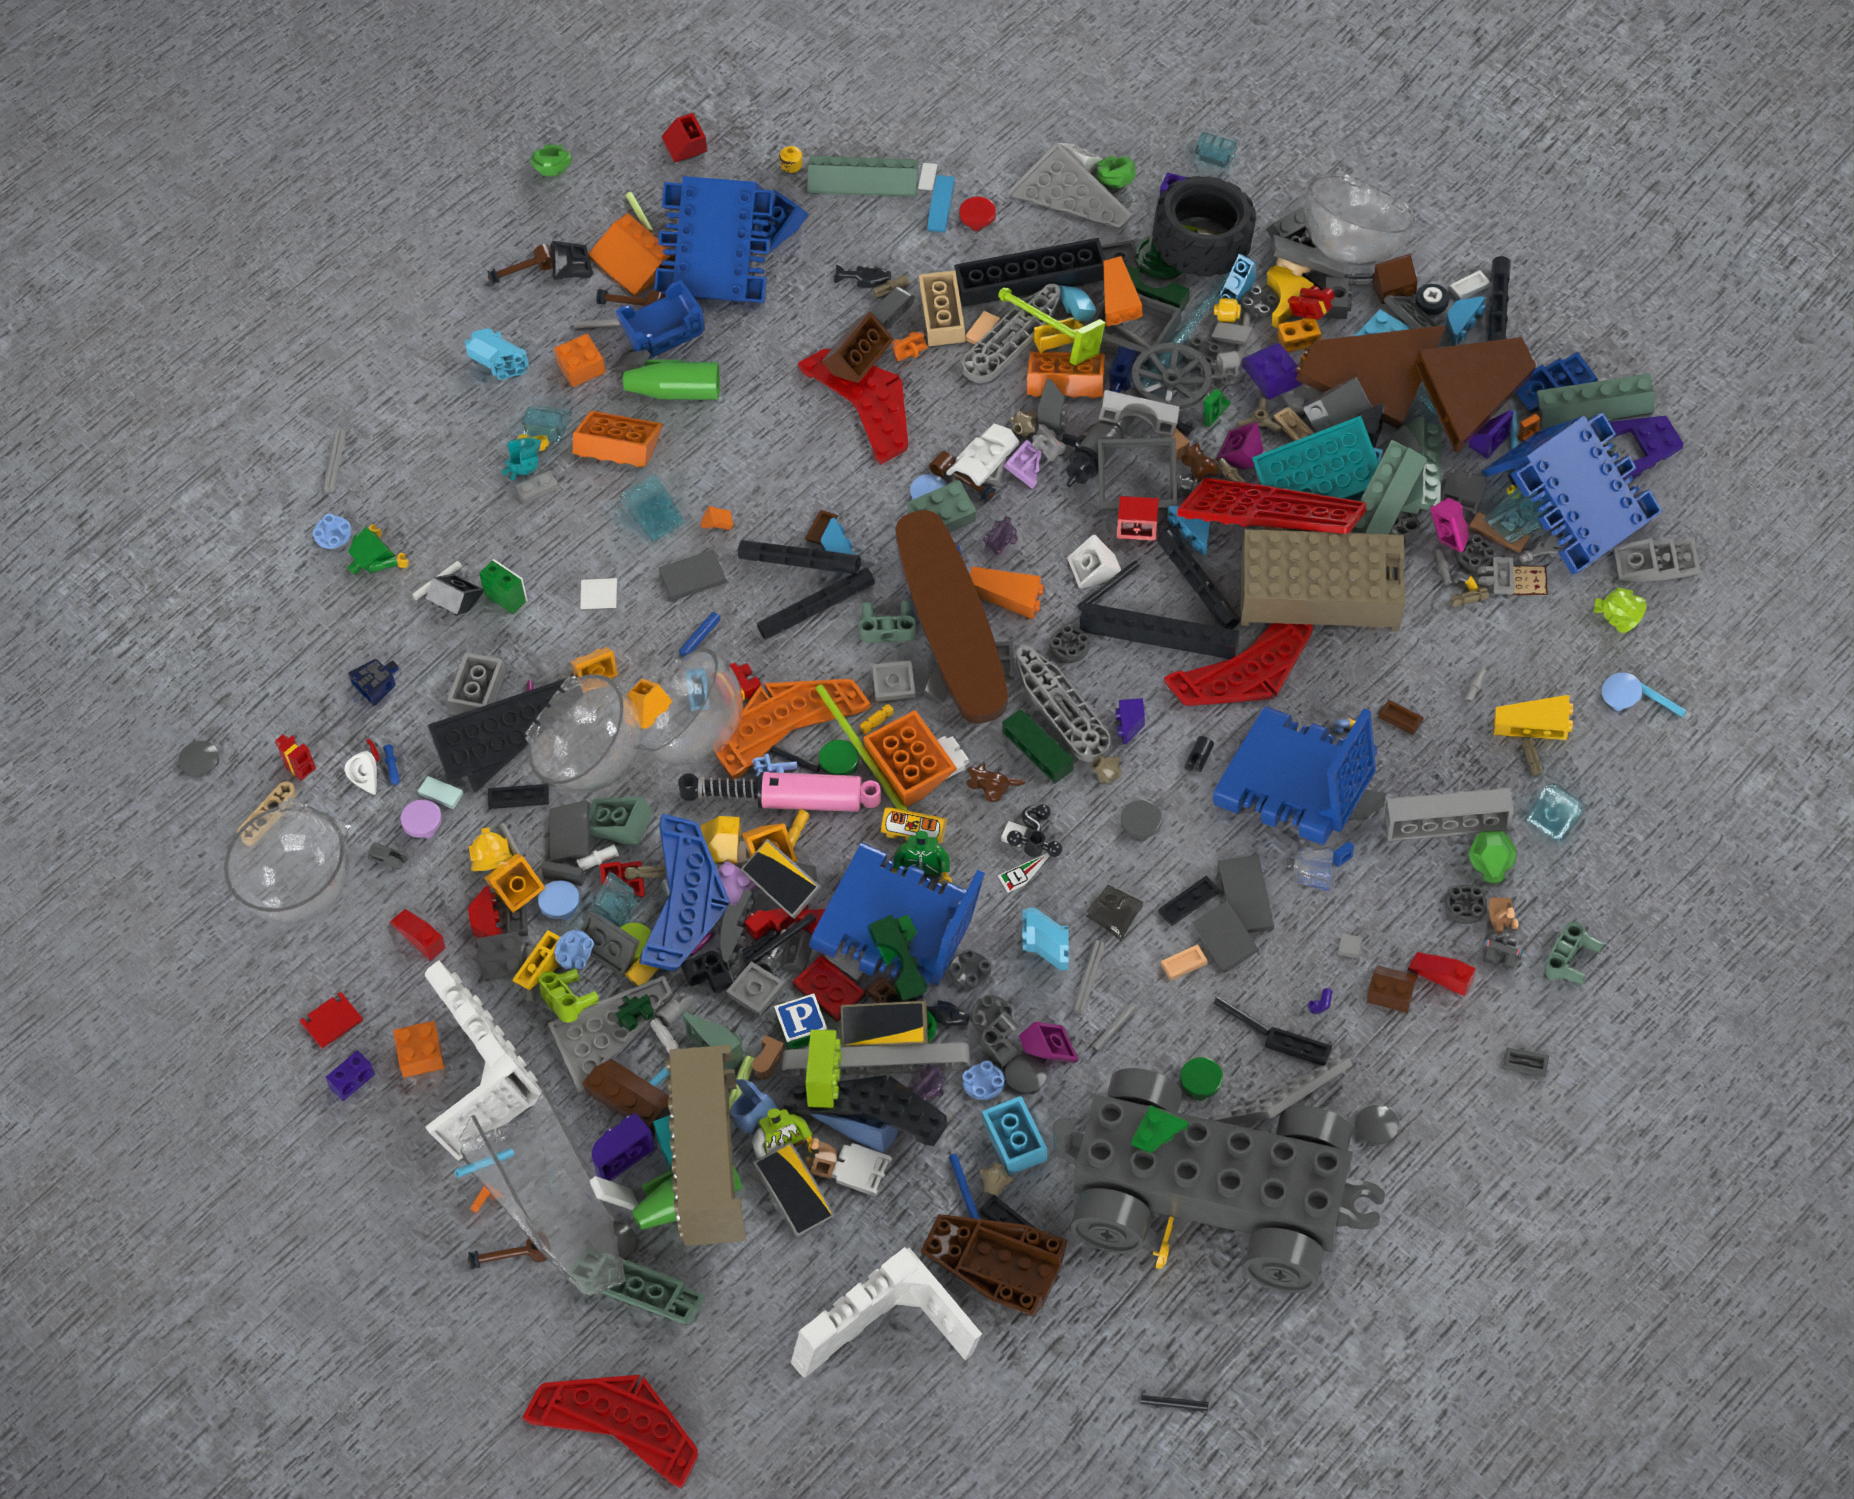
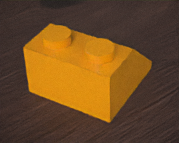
M608 647L597 649L593 653L571 661L573 674L578 675L583 690L618 676L614 653Z
M517 853L484 878L512 913L545 889V886L525 858Z

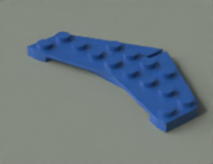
M662 814L659 828L670 895L643 948L639 964L674 971L680 967L724 915L730 900L699 825L692 820Z

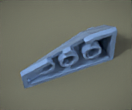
M810 1114L862 1146L883 1153L895 1141L898 1129L879 1121L842 1114Z

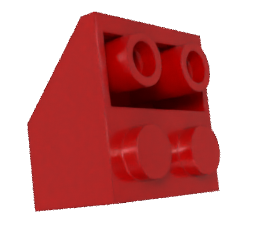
M694 113L676 118L661 136L674 163L708 152L706 136Z
M1120 496L1117 538L1156 541L1159 498Z

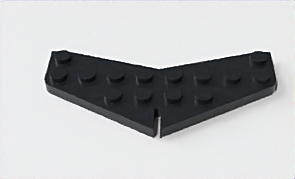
M887 1075L838 1082L839 1097L834 1099V1108L808 1107L806 1086L794 1087L777 1108L779 1111L787 1110L789 1115L842 1114L879 1121L915 1136V1141L930 1146H935L948 1126L947 1116L892 1076L887 1080Z

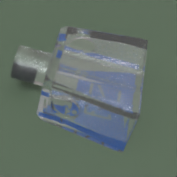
M1334 847L1301 848L1299 859L1287 858L1286 870L1298 871L1297 883L1329 891Z

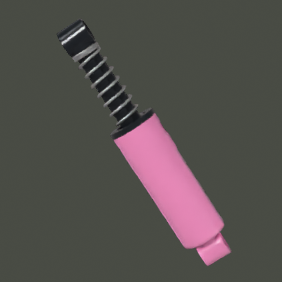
M760 772L758 782H753L752 779L749 782L745 781L744 778L742 781H737L736 778L734 781H728V778L724 781L720 780V777L718 780H712V777L710 780H704V777L697 778L694 774L686 773L678 780L680 796L686 801H693L697 797L702 799L703 796L706 799L709 796H712L713 799H716L717 796H720L721 799L728 797L730 800L733 797H736L738 800L744 797L745 800L753 798L754 801L758 798V808L846 812L860 811L861 803L866 808H875L881 803L880 785L875 781H866L862 784L860 776Z

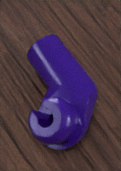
M1324 988L1320 1000H1314V1002L1311 1000L1309 1002L1308 1008L1310 1012L1319 1014L1329 1009L1333 991Z

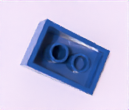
M775 189L773 190L775 192L773 217H756V219L769 221L766 226L755 225V231L768 232L767 237L754 236L757 239H769L771 241L770 252L795 233L809 215L800 206Z

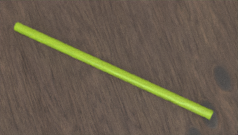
M822 684L816 687L817 692L897 809L907 810Z

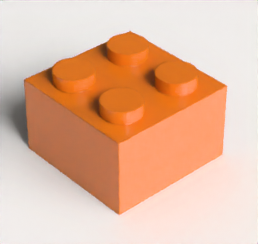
M588 333L554 347L556 362L571 387L606 373L604 360Z
M435 1021L393 1030L403 1078L445 1068Z

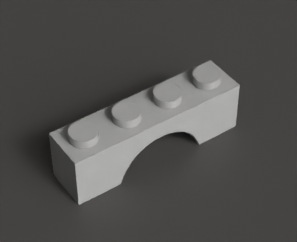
M1105 390L1098 419L1118 423L1124 417L1137 416L1148 421L1153 427L1154 432L1173 436L1178 421L1179 406Z

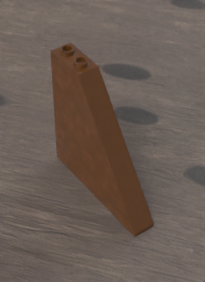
M1442 325L1315 340L1311 347L1307 345L1302 355L1305 359L1303 362H1299L1295 370L1298 373L1296 380L1320 392H1325L1357 377L1372 407L1385 404L1383 422L1399 429L1422 382L1414 364L1419 350L1437 348L1446 327Z
M1522 337L1419 350L1414 361L1454 452H1459L1531 378L1536 368L1535 360L1532 359L1529 348Z

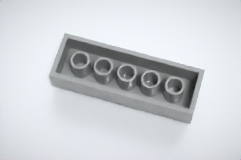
M1500 787L1492 790L1477 789L1469 792L1456 791L1447 794L1434 793L1425 796L1393 797L1386 801L1384 823L1387 840L1396 841L1474 834L1481 831H1508L1511 828L1514 807L1510 788Z

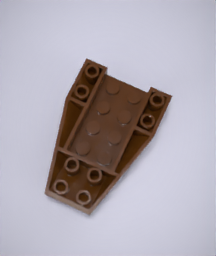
M938 1214L921 1249V1253L991 1301L1034 1316L1043 1308L1060 1272L1068 1241L1028 1225Z

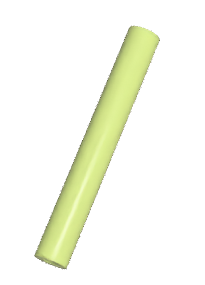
M627 193L626 197L641 224L649 232L653 233L654 230L633 193Z

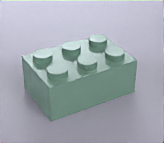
M960 480L907 502V514L919 510L933 511L940 516L949 533L976 521L977 511Z

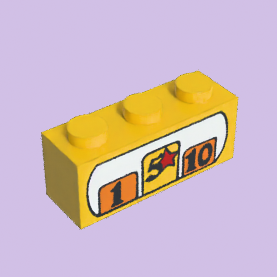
M886 807L881 832L886 833V837L897 839L898 836H903L908 841L909 836H916L915 834L918 831H925L928 837L937 838L938 843L941 844L944 842L948 819Z

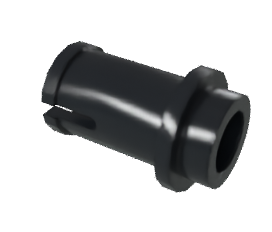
M1178 419L1176 428L1189 436L1193 424Z

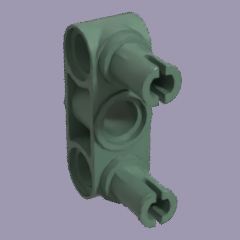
M908 600L901 602V616L874 617L872 603H863L862 618L859 621L860 639L865 643H891L913 640L916 637L917 631L912 602Z
M1579 922L1568 923L1560 937L1556 940L1547 958L1544 970L1545 975L1552 980H1563L1565 978L1582 986L1586 979V974L1570 967L1578 948L1585 947L1600 955L1605 942L1590 936Z

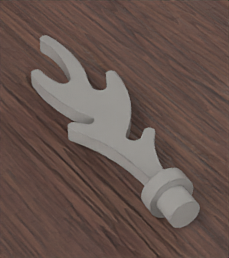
M1552 534L1547 539L1544 548L1541 547V542H1539L1534 550L1531 552L1529 550L1524 551L1519 556V559L1524 563L1532 561L1533 557L1537 555L1557 554L1558 548L1568 544V541L1559 546L1557 543L1559 539L1556 538L1558 534L1554 536Z

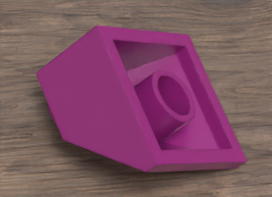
M1254 422L1229 430L1216 460L1225 458L1231 466L1241 469L1255 467L1252 457L1260 455L1264 451L1258 424Z
M1034 1022L1019 1035L1022 1048L1027 1054L1074 1063L1079 1061L1062 1025Z

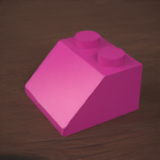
M1447 498L1430 508L1439 542L1462 552L1469 538L1468 525L1463 517L1462 505L1451 498Z

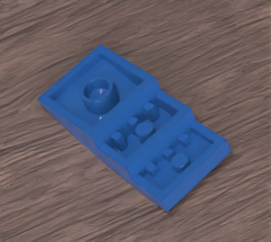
M1576 352L1563 361L1559 358L1546 367L1543 364L1533 371L1531 378L1516 394L1529 412L1532 413L1539 410L1537 391L1597 382L1598 378L1581 355Z

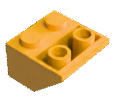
M642 678L628 693L627 721L643 729L649 728L655 723V719L660 714L668 710L669 705L673 701L659 684Z

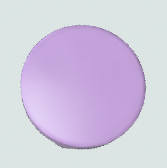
M416 800L409 803L403 809L400 820L406 834L413 837L431 838L440 827L442 816L439 807L432 801Z

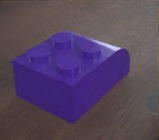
M1275 343L1242 358L1243 369L1268 400L1302 385V382L1296 380L1298 373L1295 370L1298 365L1279 343Z
M636 1113L625 1117L616 1127L608 1129L595 1142L592 1148V1159L597 1177L612 1181L655 1150L651 1130Z

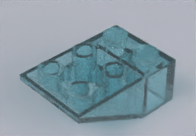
M656 473L627 489L620 496L629 513L652 541L659 539L686 523Z

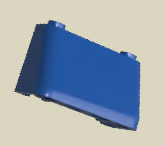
M682 280L668 286L665 298L637 311H634L630 305L622 306L615 310L616 316L634 351L647 350L650 353L647 360L700 336L705 329L702 308Z

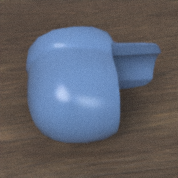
M737 1079L736 1084L742 1091V1094L731 1107V1117L741 1131L755 1134L758 1129L759 1120L767 1117L768 1111L777 1108L772 1098L767 1094L761 1093L754 1083L744 1079Z

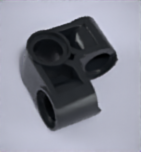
M707 951L697 957L687 959L681 964L684 976L691 986L698 985L708 979L712 991L716 993L733 984L727 968H725L720 955L716 951ZM711 962H716L714 965H708Z

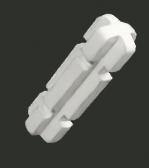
M655 1018L650 1022L651 1028L656 1032V1035L667 1051L679 1049V1045L673 1040L667 1028L663 1026L661 1019Z

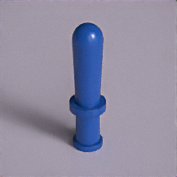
M388 744L383 747L386 755L384 760L388 765L391 784L397 785L400 782L396 766L397 758L393 754V745Z

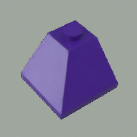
M1509 410L1489 420L1470 440L1469 448L1488 459L1510 436L1514 411Z

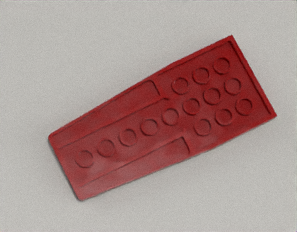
M1204 478L1177 509V516L1184 517L1185 519H1202L1205 522L1218 521L1222 524H1239L1242 527L1254 525L1348 534L1365 514L1366 503L1265 485Z

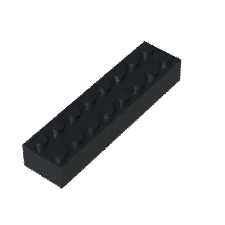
M1093 238L955 264L954 271H956L962 307L1000 300L998 294L1002 288H1009L1011 294L1018 297L1034 294L1048 284L1076 286L1103 281L1104 261L1106 259L1099 238Z

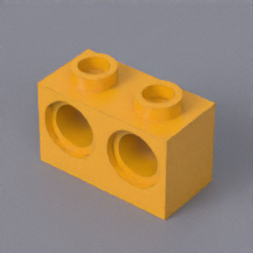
M1303 318L1278 325V339L1287 353L1306 349L1307 345L1311 347L1315 340H1321V332L1316 319Z

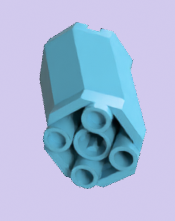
M487 328L473 332L471 339L464 341L468 357L490 368L492 374L496 375L498 379L504 380L526 373V368L529 366L526 351L503 339L501 332L497 331L496 334L493 333L492 329Z
M1037 908L1023 909V950L1036 952L1059 970H1069V926H1060Z

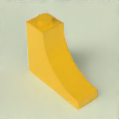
M1277 264L1274 267H1270L1267 271V285L1274 290L1280 302L1272 313V326L1278 329L1279 324H1283L1293 315L1288 299L1291 296L1299 297L1301 288L1309 289L1314 286L1313 283L1304 277L1293 274L1291 269Z

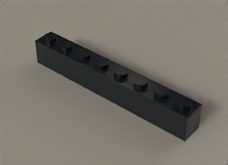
M1084 602L1080 616V629L1085 633L1232 659L1236 656L1239 645L1238 630Z

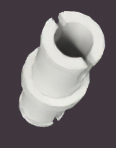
M613 844L598 852L595 850L593 854L576 861L579 868H582L584 871L596 865L600 866L603 862L618 857L619 854Z

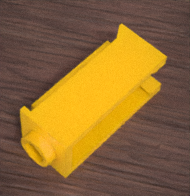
M1073 317L1059 321L1074 331L1083 327V324L1079 323L1078 320H1074ZM1049 324L1034 327L1033 341L1040 353L1048 349L1074 343L1073 338Z

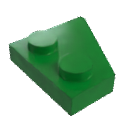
M1217 389L1208 394L1204 399V425L1210 428L1231 405L1227 397Z
M1150 1105L1131 1141V1145L1153 1153L1163 1143L1173 1139V1136L1182 1129L1186 1130L1189 1122Z

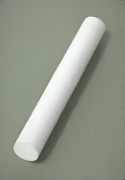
M456 561L437 576L453 574L462 565L459 561ZM431 581L412 594L415 600H418L428 592Z

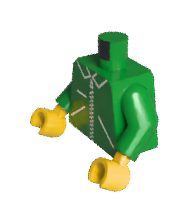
M372 524L369 528L365 527L362 532L353 536L348 553L355 560L347 568L354 575L362 568L372 574L383 569L395 567L397 564L401 568H406L409 565V560L406 559L404 553L398 554L397 558H395L396 555L380 539L382 536L381 529H377L376 525Z
M918 831L915 834L916 836H909L907 843H903L895 851L893 873L896 874L901 865L906 867L904 873H906L910 865L924 870L925 875L940 876L942 873V878L938 883L943 884L942 880L952 883V878L948 876V872H950L949 854L939 845L938 839L928 837L927 832Z

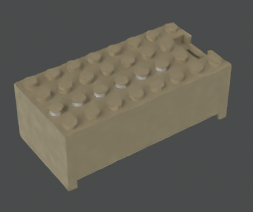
M1245 529L1241 553V626H1249V622L1391 627V631H1399L1405 606V580L1403 572L1404 535ZM1386 567H1389V580H1386ZM1392 567H1394V580H1392Z
M731 1044L669 1050L670 1058H666V1069L671 1071V1078H667V1088L669 1091L670 1145L673 1157L671 1159L674 1176L672 1181L675 1194L674 1212L676 1213L680 1239H684L685 1246L747 1241L741 1198L735 1199L728 1090L737 1089L734 1069H725V1062L733 1061Z

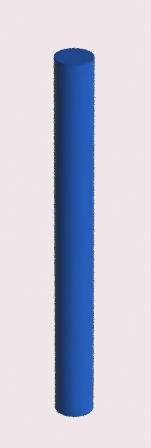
M951 1154L949 1159L970 1218L980 1219L957 1154Z

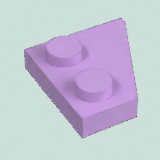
M1026 440L1006 462L1004 468L1034 489L1037 484L1036 478L1042 451L1036 450L1032 443Z
M727 860L717 870L732 905L737 906L744 889L753 892L758 887L740 868Z

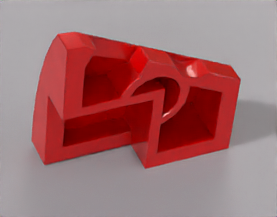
M619 861L600 864L602 885L641 898L645 897L644 879H637V877L635 879H626L625 876L626 868L635 867L636 869L637 867H643L641 861L620 863Z

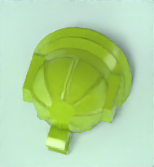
M1617 587L1616 590H1613L1606 596L1605 600L1595 599L1594 612H1604V618L1609 620L1608 623L1616 627L1620 633H1626L1633 629L1643 618L1646 611V600L1641 596L1633 595V590Z

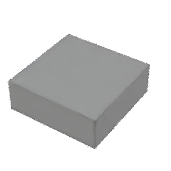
M1342 933L1338 955L1358 959L1363 937Z

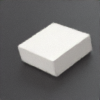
M1008 821L1001 836V841L1008 843L1007 835L1013 830L1019 831L1025 837L1028 827Z

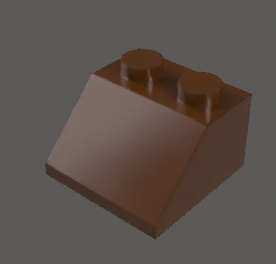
M1410 254L1375 264L1373 290L1381 304H1386L1384 302L1386 296L1410 297L1416 294L1418 281Z
M1377 965L1369 986L1367 1003L1408 1013L1418 975Z

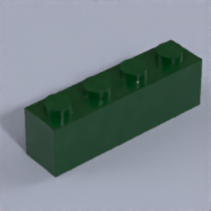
M1019 709L1002 722L1003 734L1055 784L1073 771L1074 759L1072 755L1067 751L1065 752L1057 740L1051 739L1047 735L1046 730L1034 722L1031 715L1025 714Z

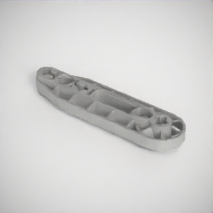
M1048 284L1042 290L1023 299V301L1053 318L1061 302V291L1058 285ZM1015 305L966 353L962 362L964 375L976 383H985L993 380L1033 341L1034 327L1046 325L1047 323Z
M1020 647L1016 654V664L1025 692L1067 747L1079 760L1085 762H1092L1097 755L1106 757L1111 748V737L1107 729L1056 665L1039 655L1032 647ZM1050 670L1055 672L1058 676L1055 677ZM1026 682H1030L1034 690L1031 691ZM1064 682L1069 690L1065 691L1061 683ZM1040 696L1045 704L1042 705L1036 697ZM1074 696L1080 704L1076 705L1071 697ZM1051 710L1056 718L1052 719L1047 711ZM1085 710L1091 718L1087 719L1082 711ZM1062 724L1067 732L1063 733L1058 725ZM1100 739H1107L1108 745L1100 746Z

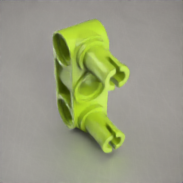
M575 968L561 974L544 972L538 978L541 997L563 1022H574L577 1020L578 1014L583 1012V1009L599 1003V998L595 991L580 997L574 996L567 985L579 981V974Z

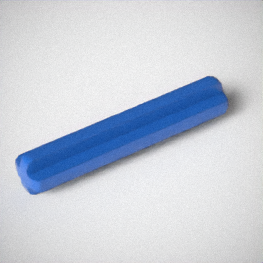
M711 612L679 649L680 656L688 658L720 621L719 614Z

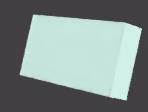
M427 776L418 790V794L454 809L463 795V790Z

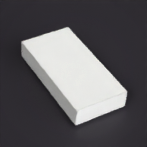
M1479 270L1449 285V291L1457 300H1464L1490 287L1491 282Z

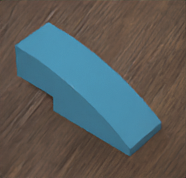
M936 176L927 231L946 232L955 189V177Z

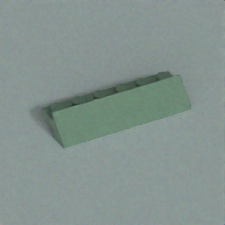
M810 156L807 192L916 197L918 160Z
M1650 373L1536 392L1540 410L1538 415L1540 417L1541 430L1584 415L1586 419H1589L1601 412L1604 413L1607 420L1654 413L1655 391H1653Z
M1424 417L1405 425L1423 448L1419 454L1427 458L1401 510L1418 514L1419 509L1430 510L1431 507L1441 502L1442 425L1424 422Z
M1391 440L1360 502L1366 503V512L1350 533L1389 534L1427 458L1411 448Z
M585 1251L580 1261L575 1262L566 1277L568 1281L685 1325L695 1322V1316L705 1300V1295L685 1288V1282L608 1253H605L602 1257Z

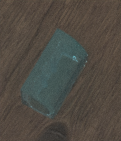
M1202 132L1195 149L1194 159L1228 169L1236 154V141Z

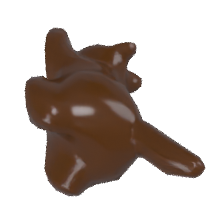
M1198 442L1187 446L1186 455L1181 457V461L1184 465L1191 467V479L1198 478V482H1201L1204 475L1216 476L1218 474L1215 461L1207 457L1200 450Z
M985 763L976 768L972 766L967 768L971 779L966 781L967 786L971 789H983L985 799L989 802L1001 800L1002 795L1009 786H1020L1026 783L1023 779L1007 778L1006 775L999 772L987 771Z

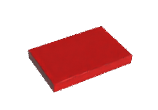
M823 955L792 981L793 986L805 996L814 994L819 1008L836 1022L841 1020V1005L858 1004L867 996L860 986Z

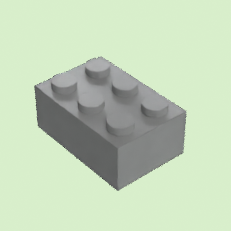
M465 652L447 699L450 714L458 715L496 701L506 674L503 659Z

